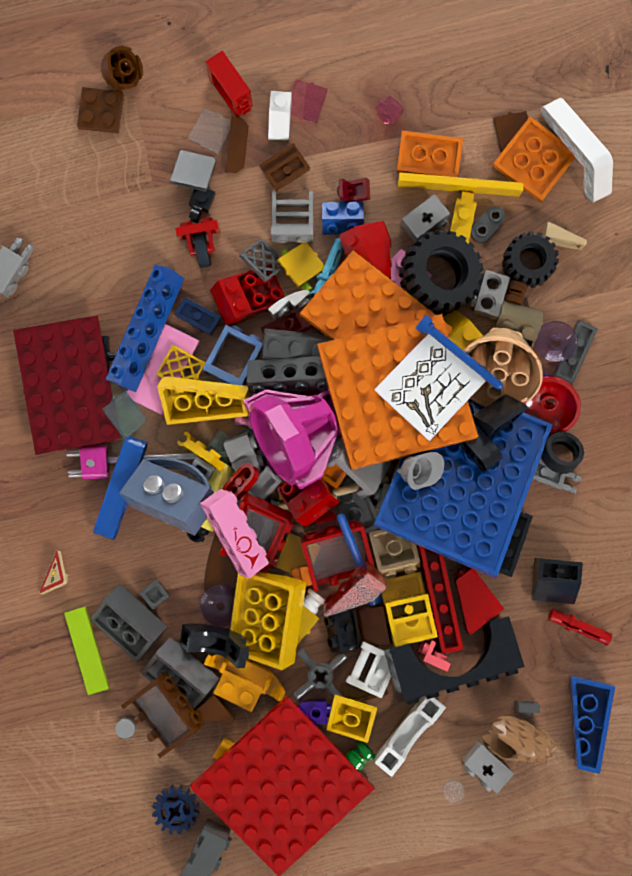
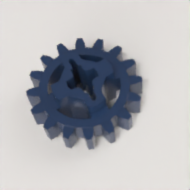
M171 785L169 791L164 788L162 795L158 794L155 799L158 802H154L152 807L157 810L152 813V817H158L155 824L161 823L163 825L161 831L168 828L170 835H172L174 830H177L178 835H180L182 828L189 831V823L192 825L196 823L194 817L199 816V811L195 809L200 804L199 802H194L196 794L189 795L190 788L183 791L182 785L178 789ZM170 796H180L179 798H170ZM186 801L190 806V812L188 809H186ZM179 803H181L179 806V811H177L173 814V816H171L173 808H175L176 806H178ZM162 809L166 811V818L162 813ZM174 821H181V823H172Z

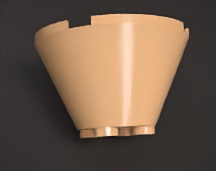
M492 328L489 333L469 344L463 350L503 383V387L498 390L485 380L482 386L469 398L475 403L487 407L505 394L521 402L526 400L529 402L538 393L543 379L542 365L520 332L508 328Z

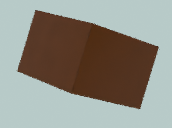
M215 694L211 695L195 709L203 721L233 723L235 720V714L221 697Z

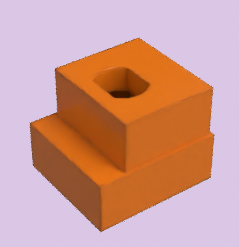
M307 565L291 569L293 578L307 582L306 586L312 585Z

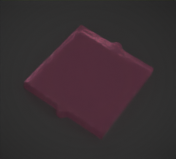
M295 80L292 90L291 116L298 117L301 121L304 119L317 123L328 89L316 86L313 82L309 84Z

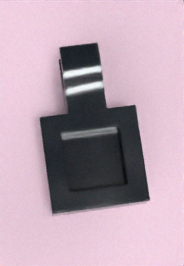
M194 189L189 201V206L193 207L189 214L190 221L198 224L202 211L209 213L216 195L215 191L207 189V192Z

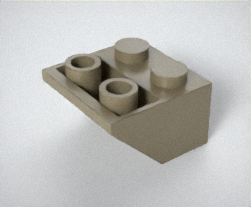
M503 300L494 328H508L520 332L523 335V339L532 349L542 327L543 311Z

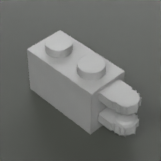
M20 237L14 241L10 249L2 246L0 250V294L6 298L16 291L18 281L28 272V265L30 263L27 261L34 251V246L28 244L19 256L17 253L24 243Z

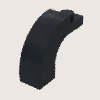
M182 624L180 645L188 653L209 652L227 658L236 668H245L246 660L249 657V650L246 646L247 638L235 631L206 624Z

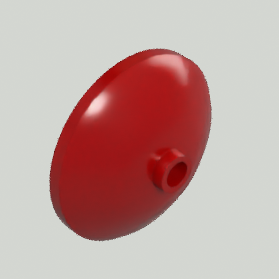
M543 376L538 393L529 402L528 400L523 402L528 407L524 413L552 424L549 436L556 432H567L578 421L581 413V400L576 389L567 381L553 376ZM551 398L554 402L550 403L546 399Z

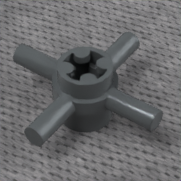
M304 648L297 652V655L309 668L308 681L293 693L297 700L302 698L313 687L326 689L333 698L335 695L342 696L332 684L333 670L348 659L343 652L328 664L322 662L315 663ZM316 671L320 673L326 672L327 675L322 682H317Z

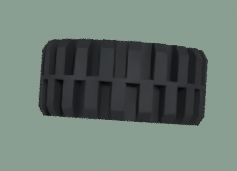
M437 230L435 233L430 232L421 237L406 251L401 261V266L403 267L399 270V276L403 277V280L400 282L401 287L406 288L408 294L430 311L432 310L435 315L442 313L445 315L450 314L472 301L480 291L481 286L479 284L483 282L484 275L481 274L484 266L483 263L479 262L481 258L479 252L476 253L473 248L475 246L472 242L468 244L465 241L466 237L463 235L457 237L456 232L453 231L445 234L444 230ZM429 257H441L452 265L456 274L454 289L444 290L432 283L426 270V263Z

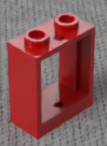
M222 50L205 61L209 79L235 117L246 115L253 107L251 90Z

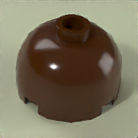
M122 45L112 48L103 56L101 61L102 77L114 89L126 90L136 87L139 80L142 79L143 65L138 55L135 56L130 47Z

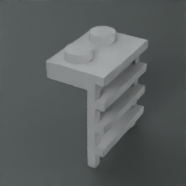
M272 192V242H313V192H309V200H276V192ZM276 206H309V212H276ZM276 218H309V224H276Z

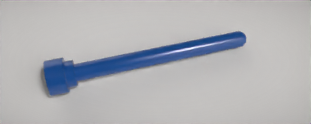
M425 315L415 329L421 334L424 332L426 335H431L498 390L503 387V383L437 330L430 317Z
M338 514V523L366 589L365 601L368 606L377 605L383 600L381 592L372 584L345 515Z

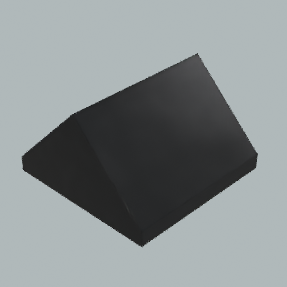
M505 394L473 415V418L488 438H491L515 422L528 407L525 403Z

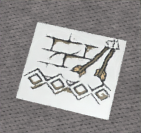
M428 334L375 388V391L430 441L482 386L485 380Z

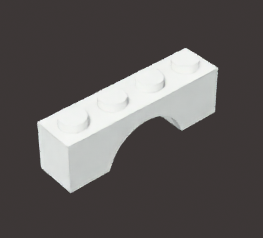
M426 695L420 697L419 702L413 706L377 752L374 763L392 777L405 761L415 741L428 727L434 724L445 710V705L436 697L427 699Z

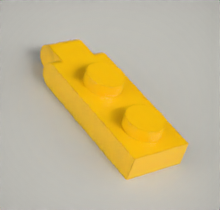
M462 191L461 198H456L450 231L456 232L457 237L460 235L466 237L465 241L469 244L477 202L473 201L474 193Z

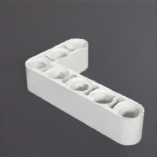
M562 98L542 106L541 114L545 122L584 166V193L588 201L594 203L612 193L613 159L610 152Z

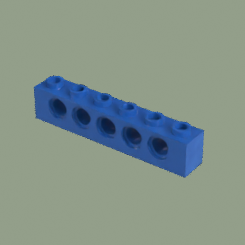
M154 265L108 372L106 380L121 388L133 392L137 391L182 286L184 278L171 268Z

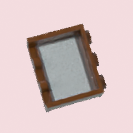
M166 671L121 705L124 709L133 703L140 712L134 717V722L140 724L146 720L152 728V731L147 734V739L152 742L159 738L164 744L165 748L158 754L159 758L195 734L205 724Z

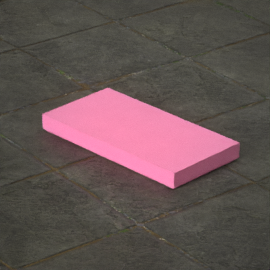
M165 324L137 391L127 390L124 397L163 415L164 411L157 388L162 378L157 376L156 373L172 345L194 355L200 341ZM175 351L171 352L168 357L169 360L176 358ZM177 351L179 357L185 356V354ZM187 358L180 360L182 367L188 366ZM178 361L170 363L172 370L179 368ZM168 364L163 366L162 373L169 371ZM180 371L173 373L175 378H182Z

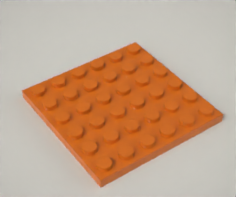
M442 314L430 317L433 320L432 323L435 324L434 327L449 339ZM422 319L317 344L351 470L478 438L468 400L429 441L375 391V388L427 336L424 332L421 334L415 329Z

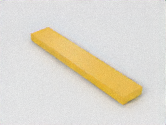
M400 172L397 187L454 192L466 191L478 194L520 197L524 184L519 182Z

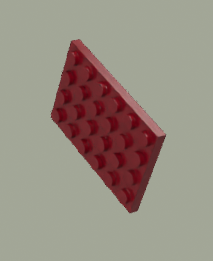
M98 315L13 330L35 455L121 440L111 382L106 380L109 371Z

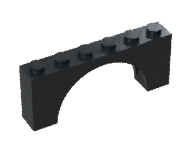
M509 616L489 621L483 625L484 647L481 656L469 671L460 676H443L429 670L418 660L410 643L385 650L384 653L398 702L405 701L406 705L419 702L418 697L426 695L427 699L440 696L439 691L446 690L448 694L459 691L460 685L466 684L467 688L479 685L478 680L486 678L487 682L499 679L498 674L505 673L506 677L518 674V669L525 666Z

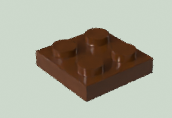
M82 87L77 121L78 129L119 134L124 98L123 91Z

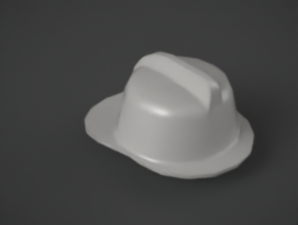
M437 452L410 455L403 461L402 466L397 468V472L401 474L403 480L413 490L431 486L443 474L444 459Z

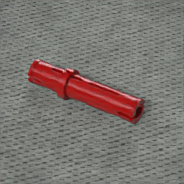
M552 608L548 615V621L565 627L564 629L567 631L572 630L600 642L605 646H608L612 640V633L583 622L573 614L567 615Z

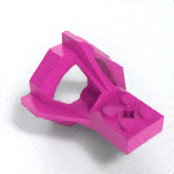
M265 389L244 401V405L249 412V422L257 443L267 459L266 464L273 468L277 476L291 486L296 484L299 489H303L323 477L335 440L341 435L329 389L313 396Z

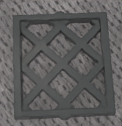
M263 239L250 245L248 249L239 255L264 282H267L283 270L282 266L278 270L275 269V264L280 265L275 259L278 260L280 256ZM261 245V250L255 249V247ZM251 251L252 256H247L246 253ZM255 252L262 253V258L255 257ZM265 254L271 255V260L265 259ZM256 261L262 262V267L256 266ZM265 262L271 263L272 268H266ZM266 271H270L272 274L266 276Z

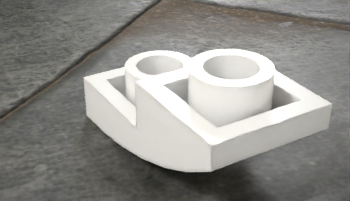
M302 290L282 298L268 309L269 314L276 320L278 317H284L289 312V307L295 312L299 309L303 310L310 302V292Z

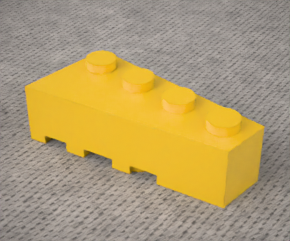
M163 376L157 386L167 425L249 416V412L244 405V401L252 397L248 386Z

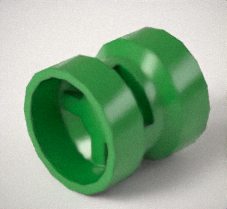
M360 741L354 750H350L346 754V757L357 770L361 771L365 767V763L372 761L376 755L365 742Z

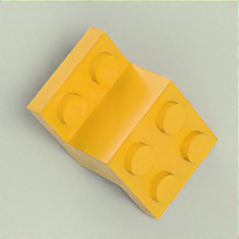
M420 572L379 581L395 647L438 637L429 597L425 593Z

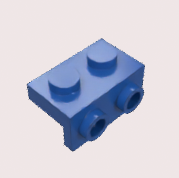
M322 202L323 235H338L356 226L364 225L363 202Z

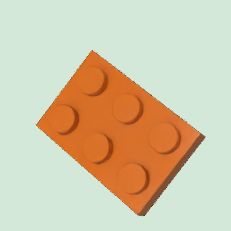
M402 130L396 173L458 177L463 138Z

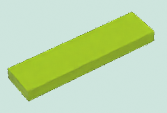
M81 607L64 613L88 695L109 689L110 686L87 607Z

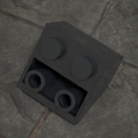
M535 558L531 600L575 604L581 586L583 562Z

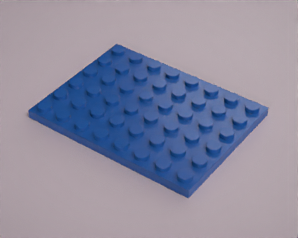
M468 399L472 417L485 408ZM523 413L515 422L489 438L500 450L503 458L486 472L480 470L458 444L414 454L420 455L428 452L441 454L444 459V471L441 478L431 486L413 490L396 469L373 526L496 578L552 424ZM408 456L402 457V458L400 459V462H399L397 468H400V467L402 466L403 461H404Z

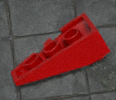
M385 221L359 225L339 235L347 257L352 251H355L391 280V238Z

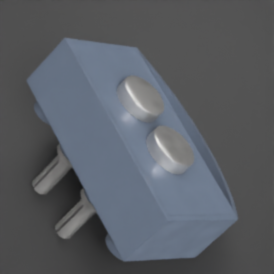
M147 458L142 460L119 494L129 506L195 536L207 518L200 503L214 494V491L205 476L197 468L184 461L172 458ZM168 469H178L188 472L196 476L198 479H200L203 482V484H200L196 481L189 479L184 475L172 472Z

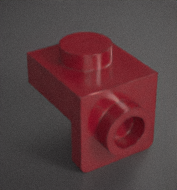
M343 178L339 179V186L337 187L338 197L344 202L371 200L370 180L368 178L346 181Z

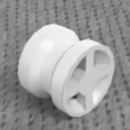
M309 588L307 595L304 597L303 605L316 614L320 604H324L326 600Z

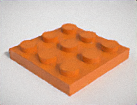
M530 116L495 160L492 167L512 182L523 183V190L541 203L576 157L560 138Z

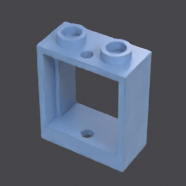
M225 325L203 367V371L224 383L245 385L247 381V364L240 378L213 366L229 334L255 347L248 361L258 360L262 352V340L252 334L250 337L243 334V330L235 325L231 327Z

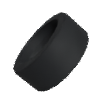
M556 432L547 439L541 457L544 464L550 470L559 474H567L574 471L580 464L585 452L582 443L573 434ZM553 444H562L570 449L573 454L572 462H565L557 458L551 446Z

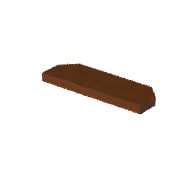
M231 116L225 172L237 173L244 168L249 126L243 118Z

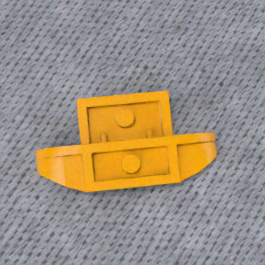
M214 653L208 654L204 665L213 667L222 673L213 694L250 712L253 711L261 693L268 694L279 702L282 701L285 695L282 684L271 670L248 659L246 660L245 668H236L227 658Z

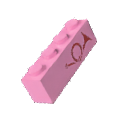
M219 489L201 502L200 506L237 572L244 577L250 578L269 564L265 557L267 553L258 544L255 531L248 526L246 522L247 516L237 506L238 500L232 492Z

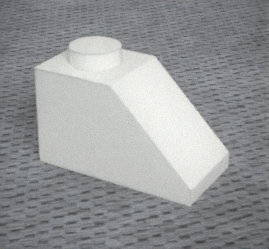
M271 91L268 140L289 141L292 108L291 92Z

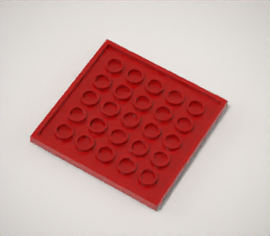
M288 695L190 784V788L277 876H281L375 789L374 785L354 767L339 748Z

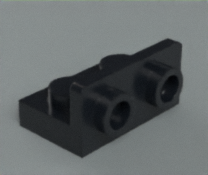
M349 605L324 610L323 621L327 627V643L331 652H345L361 648L362 639L356 606Z

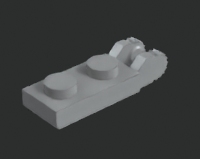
M540 459L533 480L576 494L577 489L563 484L564 479L567 477L575 482H580L582 477L571 472L567 474L554 472Z

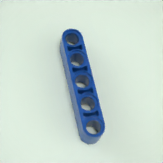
M126 436L95 523L94 534L111 540L116 538L128 505L119 493L142 462L148 442Z

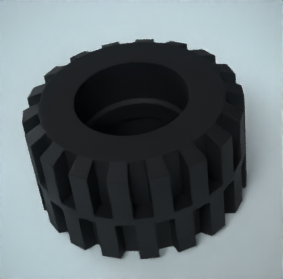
M529 231L527 235L522 233L519 237H515L507 247L503 255L504 260L502 261V266H505L503 271L505 274H509V280L513 279L531 286V288H535L537 285L540 286L547 281L555 272L556 265L559 262V259L556 258L559 255L558 250H554L556 245L554 242H549L551 238L548 236L543 238V233L540 232L534 235V231ZM532 251L537 254L541 262L540 268L530 270L524 267L520 261V253Z

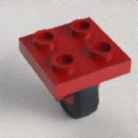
M211 217L201 219V223L192 224V221L180 223V227L175 228L177 237L180 240L187 239L190 255L197 256L200 268L211 266L210 254L215 251L212 234L221 233L218 221L213 220Z

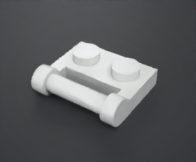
M363 641L361 645L362 651L351 676L348 675L346 682L382 698L391 678L384 650ZM371 652L376 656L363 682L359 680V677Z

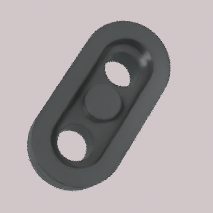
M492 206L477 220L470 234L474 242L482 244L491 238L505 220L503 209ZM492 214H497L498 219L492 218ZM478 229H484L485 234H480Z

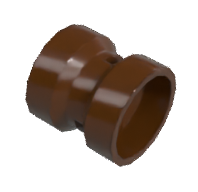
M509 280L504 300L523 306V294L527 292L528 285L519 281Z

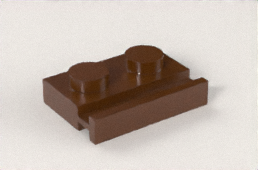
M294 143L259 165L276 192L310 170V166L297 150Z

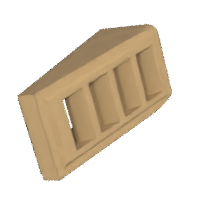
M547 222L543 229L542 237L546 238L548 236L551 238L549 242H554L556 246L582 250L587 244L586 239L550 222Z

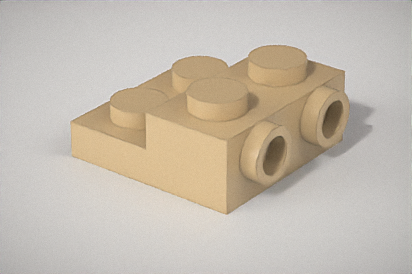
M382 529L369 532L379 577L384 576L385 579L394 578L397 575L396 573L405 571V574H412L420 567V558L416 544Z

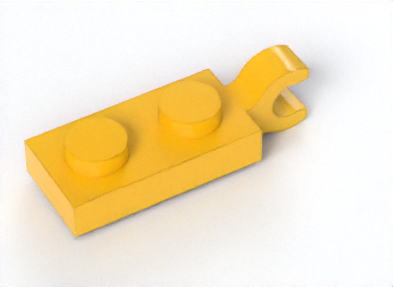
M184 432L187 440L183 443L178 440L177 444L183 449L191 451L194 455L221 472L225 467V464L219 460L221 455L212 449L208 452L206 450L207 446L198 440L195 443V438L190 433Z

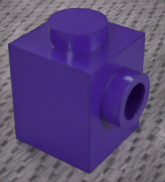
M326 698L300 701L301 710L315 724H327V718L330 717L331 704H326Z

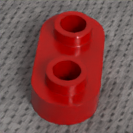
M249 463L243 464L225 483L223 490L232 492L238 501L241 500L257 482L259 470Z

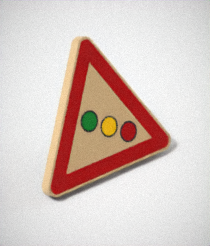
M57 550L55 552L39 594H46L68 582V574H65L61 551Z

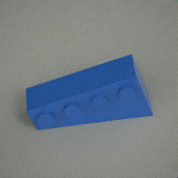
M569 675L575 766L580 770L600 774L615 686L605 682Z

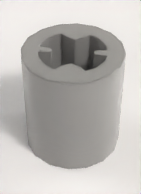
M125 716L116 724V734L120 738L127 739L136 732L138 724L134 722L133 716Z

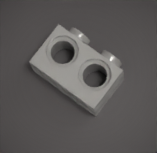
M486 270L483 274V282L479 284L481 289L470 303V307H473L471 314L495 321L499 317L510 277ZM487 282H494L496 289H489ZM481 301H488L491 308L484 309L481 306Z

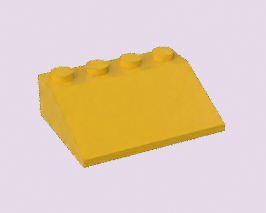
M257 572L250 578L238 573L230 630L247 638L248 659L279 670H283L295 663L307 582L288 576Z

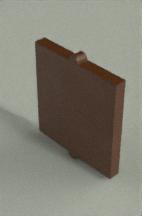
M527 111L513 114L509 112L508 115L493 118L501 152L527 121Z
M367 606L365 609L356 610L362 643L364 641L375 647L392 643L385 606L373 608Z

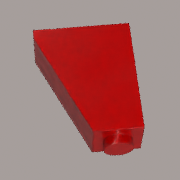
M465 566L456 573L457 577L453 580L464 628L471 635L503 611L504 608L476 570L470 567L467 569Z

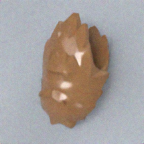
M513 716L498 717L496 719L497 722L491 725L494 730H489L488 735L482 736V740L488 745L487 749L490 752L510 761L540 764L548 758H552V752L557 748V745L554 744L548 733H545L538 726H533L530 721L527 722L524 719L521 720Z

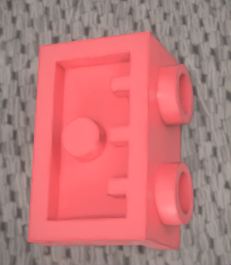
M433 639L423 640L418 648V652H420L419 657L423 661L448 672L451 663L446 660L447 656L433 649L436 644Z

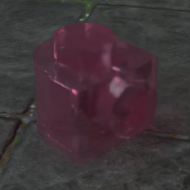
M390 95L386 100L381 99L375 107L378 111L379 119L386 125L389 123L395 124L404 112L402 105Z

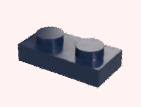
M186 297L183 298L174 314L175 317L210 336L221 320V317Z

